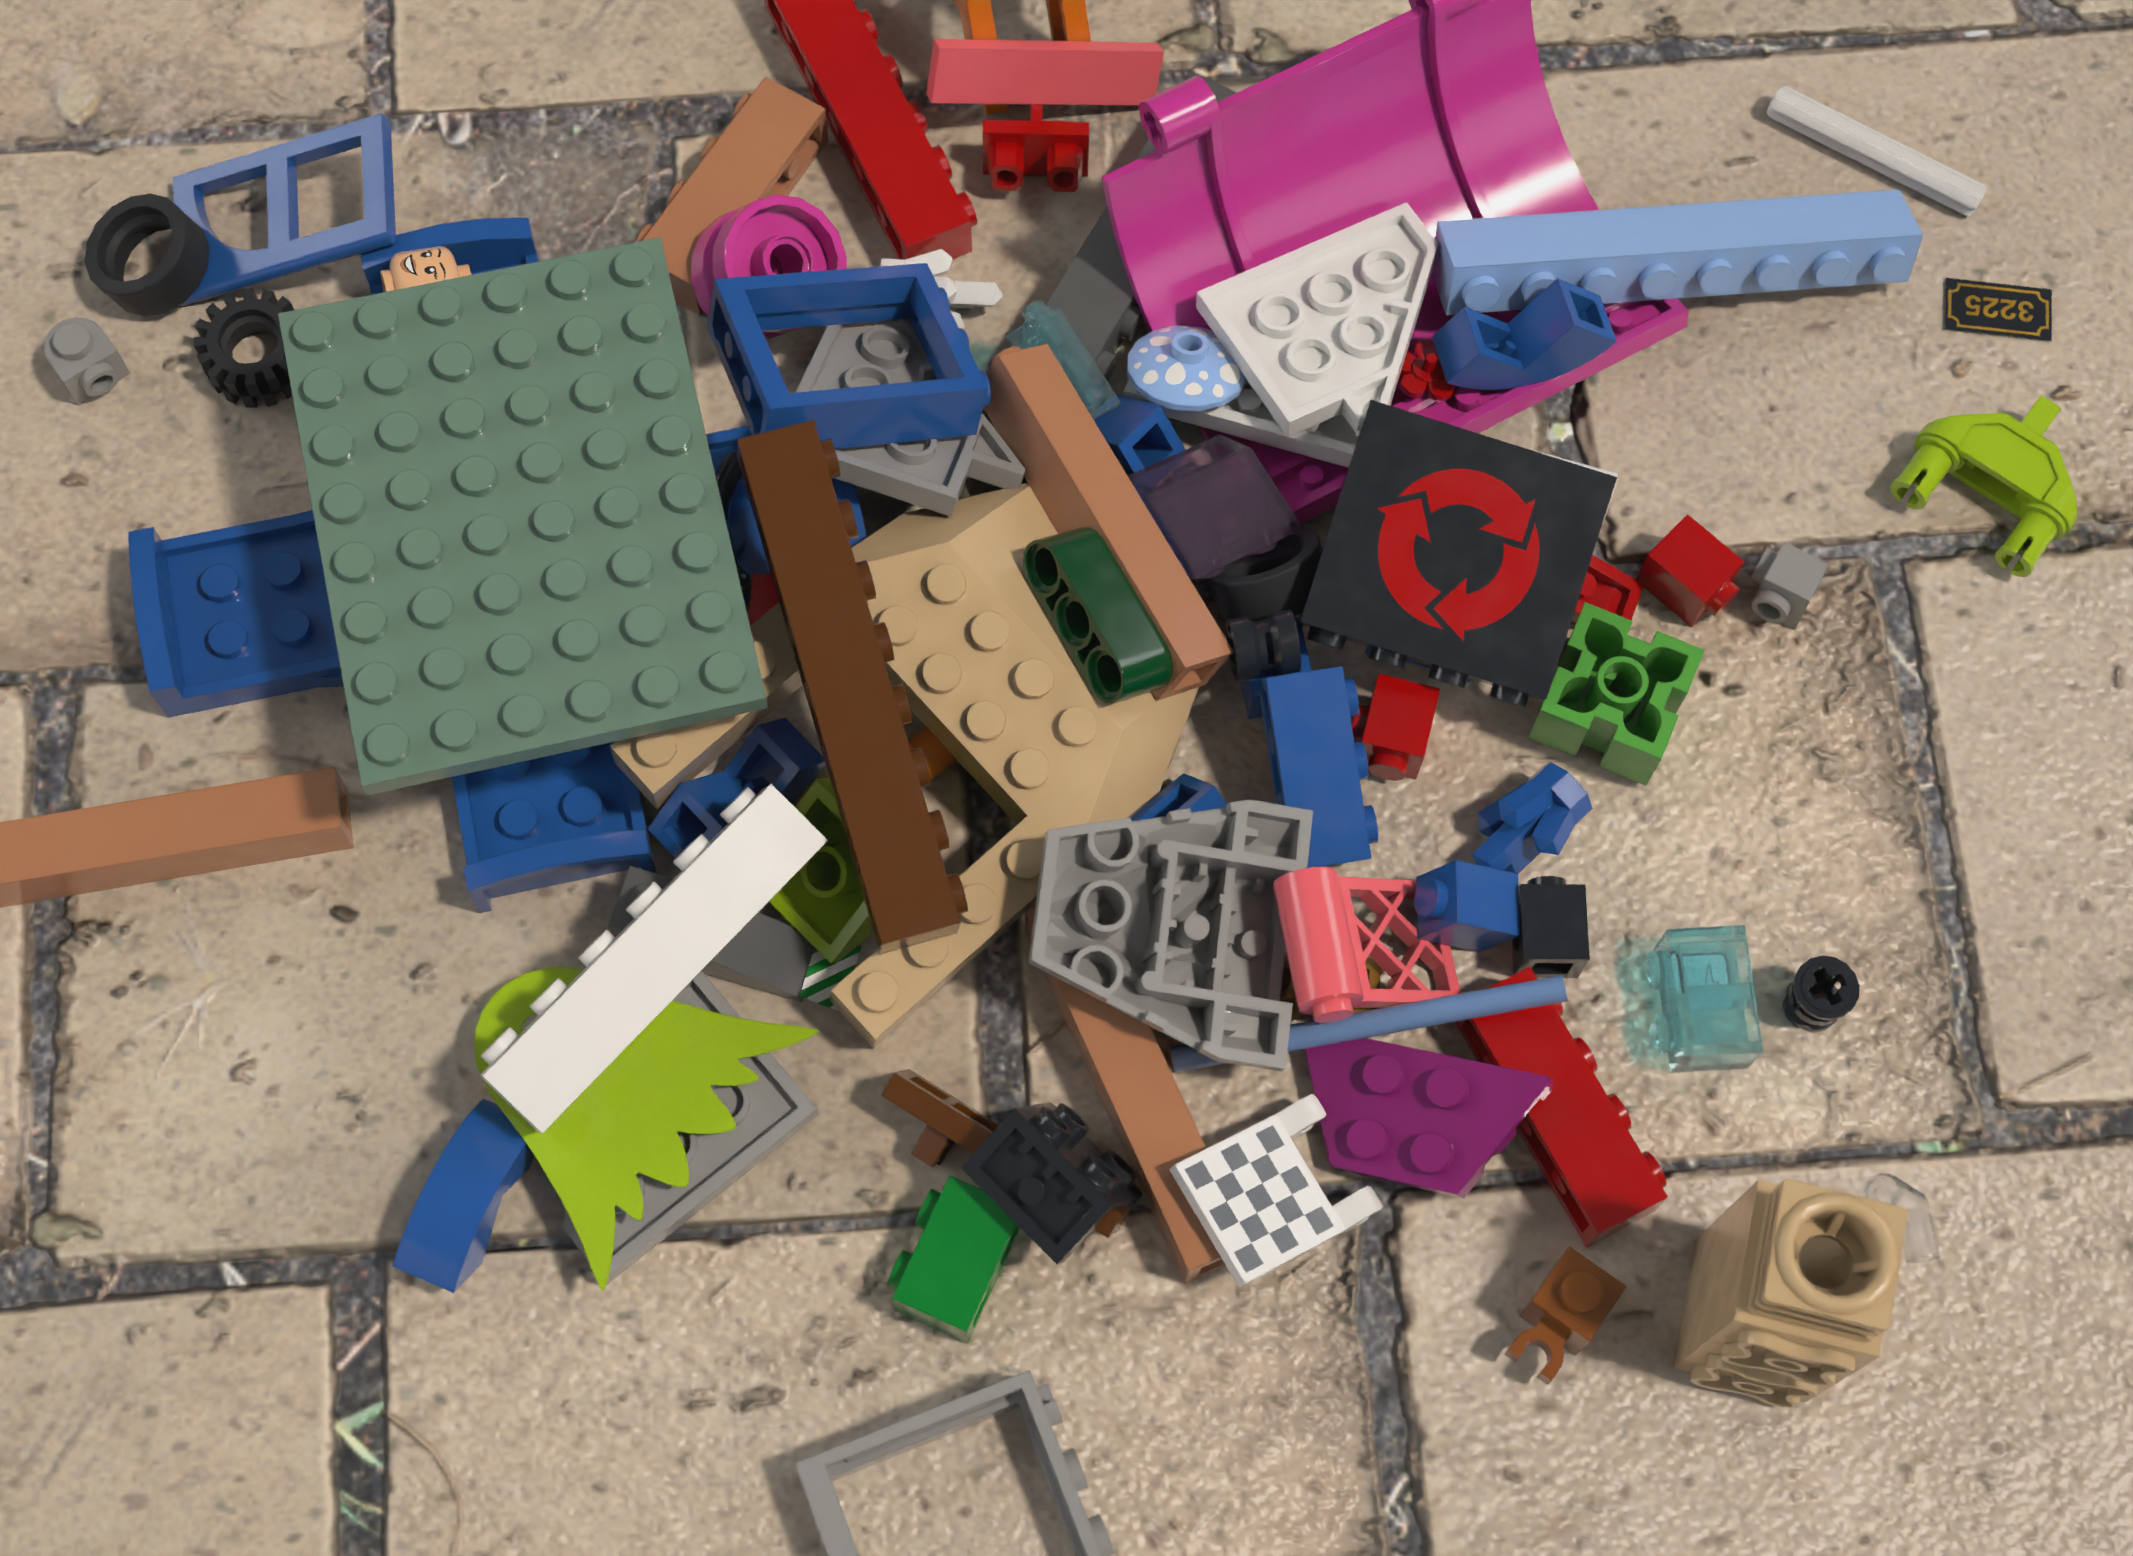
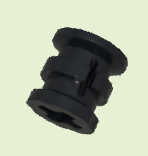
M1823 955L1810 958L1799 967L1794 980L1786 989V996L1782 1002L1785 1016L1797 1028H1803L1812 1033L1825 1031L1854 1008L1859 999L1860 985L1854 971L1847 963L1838 958ZM1841 984V987L1838 990L1835 986ZM1809 990L1813 994H1820L1824 992L1828 997L1829 1001L1825 997L1814 999L1810 995Z

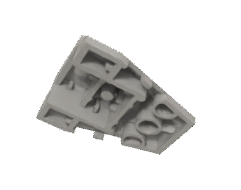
M1249 799L1230 802L1224 808L1191 812L1190 808L1170 811L1164 817L1132 821L1128 817L1048 829L1044 839L1028 963L1194 1048L1215 1061L1274 1071L1285 1070L1293 1003L1280 1001L1286 948L1273 882L1289 872L1307 868L1313 810Z

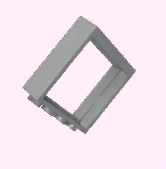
M1030 1370L795 1463L828 1556H859L832 1481L1018 1408L1075 1556H1111L1114 1554V1550L1100 1514L1088 1518L1078 1492L1088 1488V1483L1074 1448L1062 1452L1052 1426L1063 1422L1057 1402L1052 1396L1048 1383L1036 1387Z

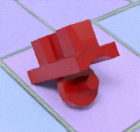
M1031 104L1030 120H983V175H990L992 188L995 191H1016L1023 186V175L1047 176V187L1051 188L1054 192H1075L1078 189L1081 177H1088L1090 122L1042 120L1043 104Z

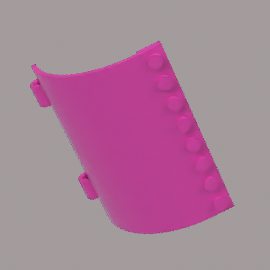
M1408 0L1412 10L1217 102L1209 85L1200 76H1194L1141 101L1139 104L1140 118L1145 132L1156 148V151L1102 176V181L1120 256L1149 332L1171 326H1197L1211 330L1196 308L1198 291L1405 202L1409 204L1434 238L1437 221L1599 210L1573 161L1552 108L1538 57L1531 0ZM1432 274L1407 350L1412 354L1417 343L1422 341L1434 343L1432 336L1454 316L1445 314ZM1677 298L1603 304L1617 342L1593 360L1570 372L1536 384L1509 389L1481 390L1454 385L1453 395L1444 401L1431 399L1427 395L1426 389L1420 398L1408 397L1400 390L1399 384L1402 377L1399 376L1390 406L1480 433L1686 328L1689 310ZM1522 310L1484 312L1482 314L1509 323ZM1197 425L1227 474L1270 530L1294 528L1337 505L1348 467Z

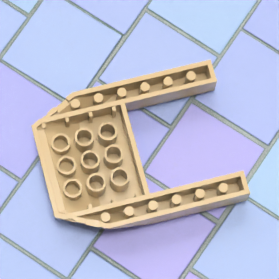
M1028 482L1021 484L1020 489L1003 488L960 499L957 501L952 516L926 508L904 513L852 547L855 562L866 560L872 574L876 599L868 600L867 603L873 624L885 622L891 639L894 660L885 662L891 685L903 684L913 713L943 743L947 750L1016 824L1011 831L959 876L965 892L968 912L959 914L961 924L956 934L881 955L877 949L831 990L830 1001L873 1049L1032 907V904L1037 900L1044 839L1048 829L1131 818L1159 793L1199 689L1197 687L1158 701L1152 692L1113 704L1104 703L1096 697L1025 576L1023 557L1027 545L1033 540L1058 534ZM779 602L750 626L768 708L619 740L610 745L616 765L656 809L668 801L681 782L695 778L802 686Z

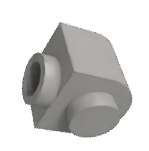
M77 317L63 320L55 325L46 336L44 342L45 356L77 405L91 397L101 396L109 392L119 380L131 374L102 328L90 319Z
M1786 542L1783 543L1779 552L1766 548L1750 579L1751 582L1760 585L1750 608L1766 621L1782 623L1796 629L1829 563Z

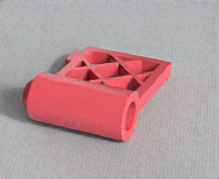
M1311 867L1289 872L1273 882L1298 1011L1303 1014H1313L1315 1022L1329 1023L1346 1019L1354 1014L1353 1008H1384L1461 994L1450 946L1417 939V929L1397 910L1403 899H1414L1416 880L1338 876L1334 868ZM1351 897H1359L1377 915L1370 929L1355 916ZM1387 926L1409 947L1401 961L1379 940ZM1368 956L1391 977L1384 989L1370 988L1365 965ZM1418 958L1432 970L1436 990H1429L1411 972Z

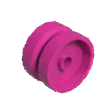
M776 194L753 201L739 209L719 216L701 232L691 256V283L699 306L709 316L714 279L847 269V256L838 230L823 211L801 198ZM801 328L766 330L762 332L765 339L768 340Z

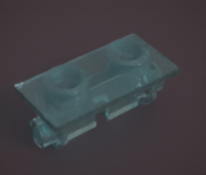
M1042 300L1029 304L1022 312L1025 318L1023 326L1006 334V338L1012 347L1019 346L1021 349L1048 344L1093 419L1121 406L1120 400L1061 309L1046 306Z

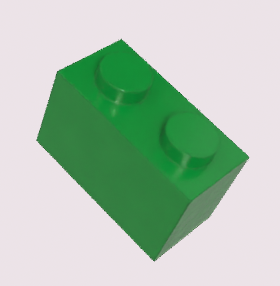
M949 1175L942 1192L931 1189L927 1194L915 1226L923 1229V1233L913 1254L906 1250L901 1251L890 1273L887 1288L895 1291L892 1297L895 1312L968 1344L1020 1231V1227L982 1189Z

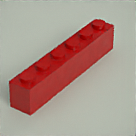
M764 0L765 7L816 104L825 108L827 125L897 259L906 260L939 249L944 250L953 259L972 252V227L977 225L974 207L965 192L957 194L950 182L952 170L947 156L940 145L931 147L925 135L928 132L924 114L917 101L913 99L907 102L900 88L903 87V80L898 65L891 54L883 56L876 44L879 42L878 32L868 10L859 11L853 0Z

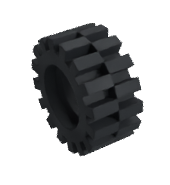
M253 288L242 289L244 300L236 301L232 292L222 296L226 304L225 308L220 310L212 303L206 309L211 322L199 318L196 329L200 337H194V348L198 353L197 358L213 388L218 394L223 392L227 401L236 405L241 397L246 407L257 408V397H263L267 407L277 405L274 394L282 391L287 399L292 397L278 313L293 311L294 308L291 302L284 296L278 301L274 291L263 289L261 298L258 299ZM267 333L272 334L277 339V346L274 351L261 361L239 363L233 359L234 348L248 336Z

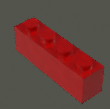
M1528 967L1489 988L1538 979L1532 968ZM1561 1003L1455 1022L1478 1062L1549 1076L1554 1081L1552 1091L1543 1101L1540 1098L1516 1128L1586 1248L1655 1212L1668 1198L1663 1189L1667 1183L1662 1168L1648 1151L1642 1153L1628 1131L1631 1129L1632 1124L1625 1106L1615 1094L1607 1095L1594 1074L1597 1071V1063L1592 1051L1581 1037H1572L1560 1017L1563 1015Z

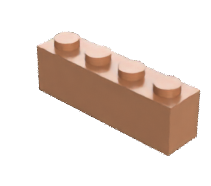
M765 76L752 94L746 93L739 100L734 109L732 121L720 137L714 136L708 141L702 151L698 167L687 181L681 180L675 185L669 195L667 208L654 225L648 224L641 230L635 241L661 237L676 303L699 316L701 315L703 310L699 306L691 283V256L701 232L719 216L739 209L748 203L776 194L784 196L790 194L828 142L824 107Z

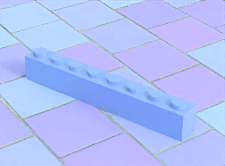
M1900 189L1437 221L1435 239L1438 242V248L1431 274L1446 315H1456L1463 307L1480 313L1523 310L1557 278L1600 295L1603 304L1897 283L1909 281L1923 233Z

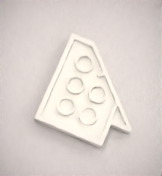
M1405 202L1198 291L1196 308L1231 355L1238 368L1287 437L1340 414H1343L1356 434L1359 435L1360 431L1357 430L1363 407L1367 402L1374 400L1391 405L1436 260L1438 242L1409 204Z

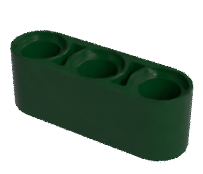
M1082 527L1030 542L1024 551L1023 557L1025 576L1096 697L1104 703L1113 704L1168 685L1173 670L1169 649L1099 533L1090 527Z

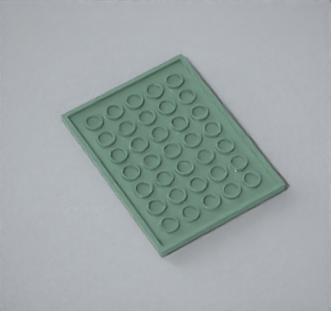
M661 237L278 313L361 786L366 795L768 708Z

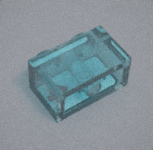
M1745 925L1667 929L1654 947V951H1649L1647 975L1650 988L1660 991L1663 1014H1658L1656 1017L1655 1034L1659 1052L1668 1053L1670 1073L1748 1069L1763 1053Z

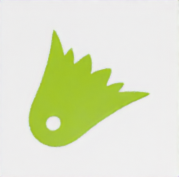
M551 967L527 972L506 983L492 996L482 1010L475 1029L474 1053L480 1074L489 1066L481 1057L487 1048L509 1027L520 1035L525 1021L536 1014L530 1008V1005L557 978L568 986L583 969ZM672 1000L543 1133L537 1132L484 1080L483 1083L496 1104L535 1155L559 1195L583 1244L596 1281L601 1291H604L613 1259L615 1206L621 1208L637 1221H641L643 1218V1196L636 1176L637 1173L671 1186L687 1187L689 1184L688 1161L683 1143L677 1132L720 1134L736 1128L733 1116L714 1093L711 1085L739 1086L758 1081L759 1076L740 1063L739 1059L754 1057L792 1046L819 1033V1030L729 1016Z

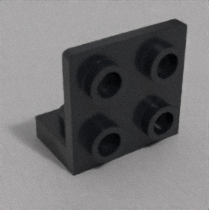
M1051 1102L1015 1108L966 1161L961 1169L1058 1265L1069 1258L1110 1212L1134 1205L1142 1197L1143 1193L1133 1183L1137 1178L1135 1171L1123 1158L1111 1150H1106L1103 1154L1085 1136L1089 1131V1127L1074 1110L1063 1103L1056 1107Z

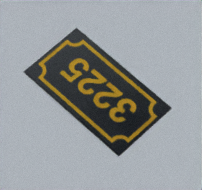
M1945 278V330L2052 342V289Z

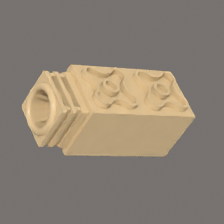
M1785 1179L1780 1185L1757 1180L1696 1238L1673 1369L1691 1373L1690 1381L1701 1387L1744 1394L1775 1406L1798 1408L1800 1401L1807 1402L1879 1358L1883 1332L1891 1326L1908 1218L1907 1209L1793 1179Z

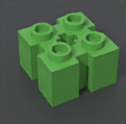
M1585 602L1555 671L1547 699L1543 700L1528 738L1574 757L1581 744L1604 753L1599 767L1646 786L1663 757L1679 716L1676 713L1690 689L1705 650L1659 631H1656L1651 643H1647L1627 635L1633 621ZM1611 692H1615L1621 697L1615 696Z

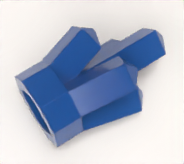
M1552 762L1542 766L1524 784L1478 812L1479 831L1489 838L1472 853L1475 864L1519 874L1541 852L1559 855L1574 826L1593 809L1588 793L1565 769Z

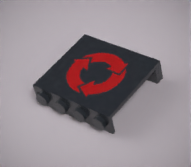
M1370 400L1363 407L1357 430L1360 432L1303 613L1298 614L1296 624L1309 628L1307 640L1339 650H1343L1346 640L1370 647L1368 659L1388 666L1404 669L1407 659L1429 665L1431 669L1428 678L1465 689L1467 680L1470 678L1492 685L1489 697L1525 708L1529 697L1547 699L1617 477Z

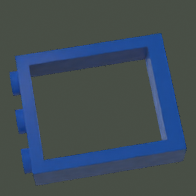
M927 263L714 279L707 329L752 435L811 420L815 421L820 441L831 438L835 449L977 434L983 408L988 407L990 403L991 390L989 379L983 370H979L970 352L968 336L964 329L958 328L949 308L947 293L944 288L938 287ZM909 319L938 380L789 393L762 331Z

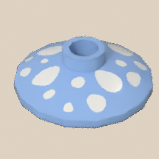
M1171 326L1154 330L1137 340L1128 354L1127 376L1135 390L1152 403L1175 411L1201 412L1222 407L1237 398L1248 382L1214 332L1202 327Z

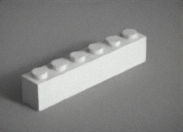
M772 784L763 788L757 795L749 787H746L720 813V816L728 824L710 842L700 834L673 861L681 872L664 889L655 881L652 882L626 908V911L634 919L616 937L606 929L584 950L578 959L586 968L568 986L557 978L530 1005V1008L538 1016L523 1032L518 1035L509 1027L481 1055L489 1066L479 1076L537 1132L543 1133L828 841Z

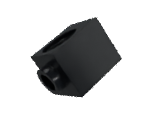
M1557 876L1535 877L1530 879L1527 884H1520V936L1512 939L1513 974L1531 967L1537 978L1563 975V978H1578L1590 960L1585 884H1566L1564 878Z

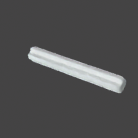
M1781 86L1768 106L1767 115L1769 118L1965 216H1971L1976 211L1985 195L1986 187L1984 184L1788 86Z

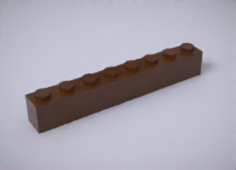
M814 420L737 439L739 465L879 953L881 955L956 934L961 924L959 914L968 912L967 900L958 873L948 876L946 874L940 853L941 850L950 847L946 827L940 810L928 812L921 787L931 785L927 762L922 748L910 749L903 725L913 722L911 708L903 684L891 685L885 662L894 660L893 647L885 622L873 624L867 601L876 599L875 586L867 561L855 562L849 539L858 537V529L849 499L838 501L831 479L840 477V468L831 438L820 441Z

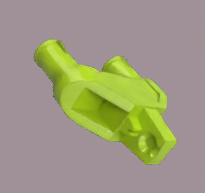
M2041 395L2022 422L2006 413L1949 416L1928 423L1916 436L1915 455L1898 478L1891 483V494L1900 502L1910 487L1915 484L1917 488L1905 506L1912 509H1922L1941 480L1949 473L2020 519L2005 543L1996 551L1995 559L1999 566L2005 569L2016 553L2021 552L2022 556L2010 574L2018 577L2029 576L2052 540H2058L2068 535L2077 520L2076 496L2059 448L2055 443L2042 436L2062 408Z

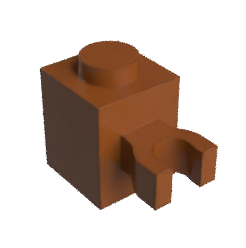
M1569 1246L1554 1263L1519 1315L1534 1327L1520 1333L1513 1340L1504 1355L1516 1362L1526 1346L1536 1345L1542 1348L1546 1354L1547 1362L1537 1375V1378L1548 1385L1562 1366L1564 1358L1563 1349L1565 1348L1576 1356L1592 1340L1627 1286Z

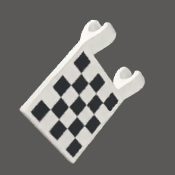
M1313 1094L1300 1099L1277 1114L1175 1164L1169 1169L1239 1288L1337 1235L1361 1225L1369 1216L1377 1213L1383 1207L1378 1196L1370 1186L1358 1190L1331 1206L1291 1140L1308 1132L1314 1123L1326 1116L1324 1108Z

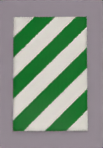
M858 945L840 961L832 964L814 948L799 997L839 1011L830 1001L831 990L855 969L862 946Z

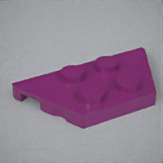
M1368 1038L1305 1049L1314 1093L1326 1112V1116L1320 1121L1330 1166L1349 1173L1463 1199L1483 1176L1484 1168L1488 1161L1505 1149L1518 1133L1515 1131V1128L1540 1098L1543 1101L1552 1091L1554 1083L1549 1076Z

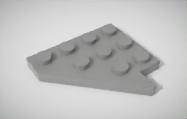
M909 319L827 325L795 393L938 379ZM983 412L976 435L835 449L840 468V477H836V479L948 516L953 514L967 477L1004 489H1020L1026 470Z
M702 970L673 999L676 1002L741 1018ZM770 1052L738 1060L759 1076L758 1081L739 1086L711 1085L714 1093L733 1116L736 1123L734 1130L720 1134L677 1132L683 1143L688 1161L689 1184L687 1187L671 1186L637 1173L636 1176L643 1196V1218L641 1221H637L621 1208L615 1206L613 1259L607 1285L819 1115L815 1105ZM565 1209L563 1229L588 1260L583 1244Z

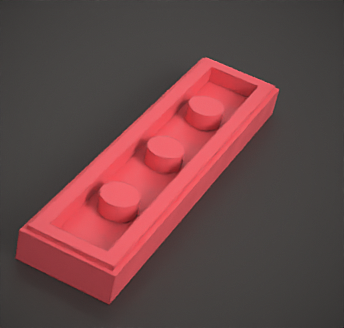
M934 39L926 94L931 103L1139 105L1141 101L1156 95L1164 51L1158 43Z

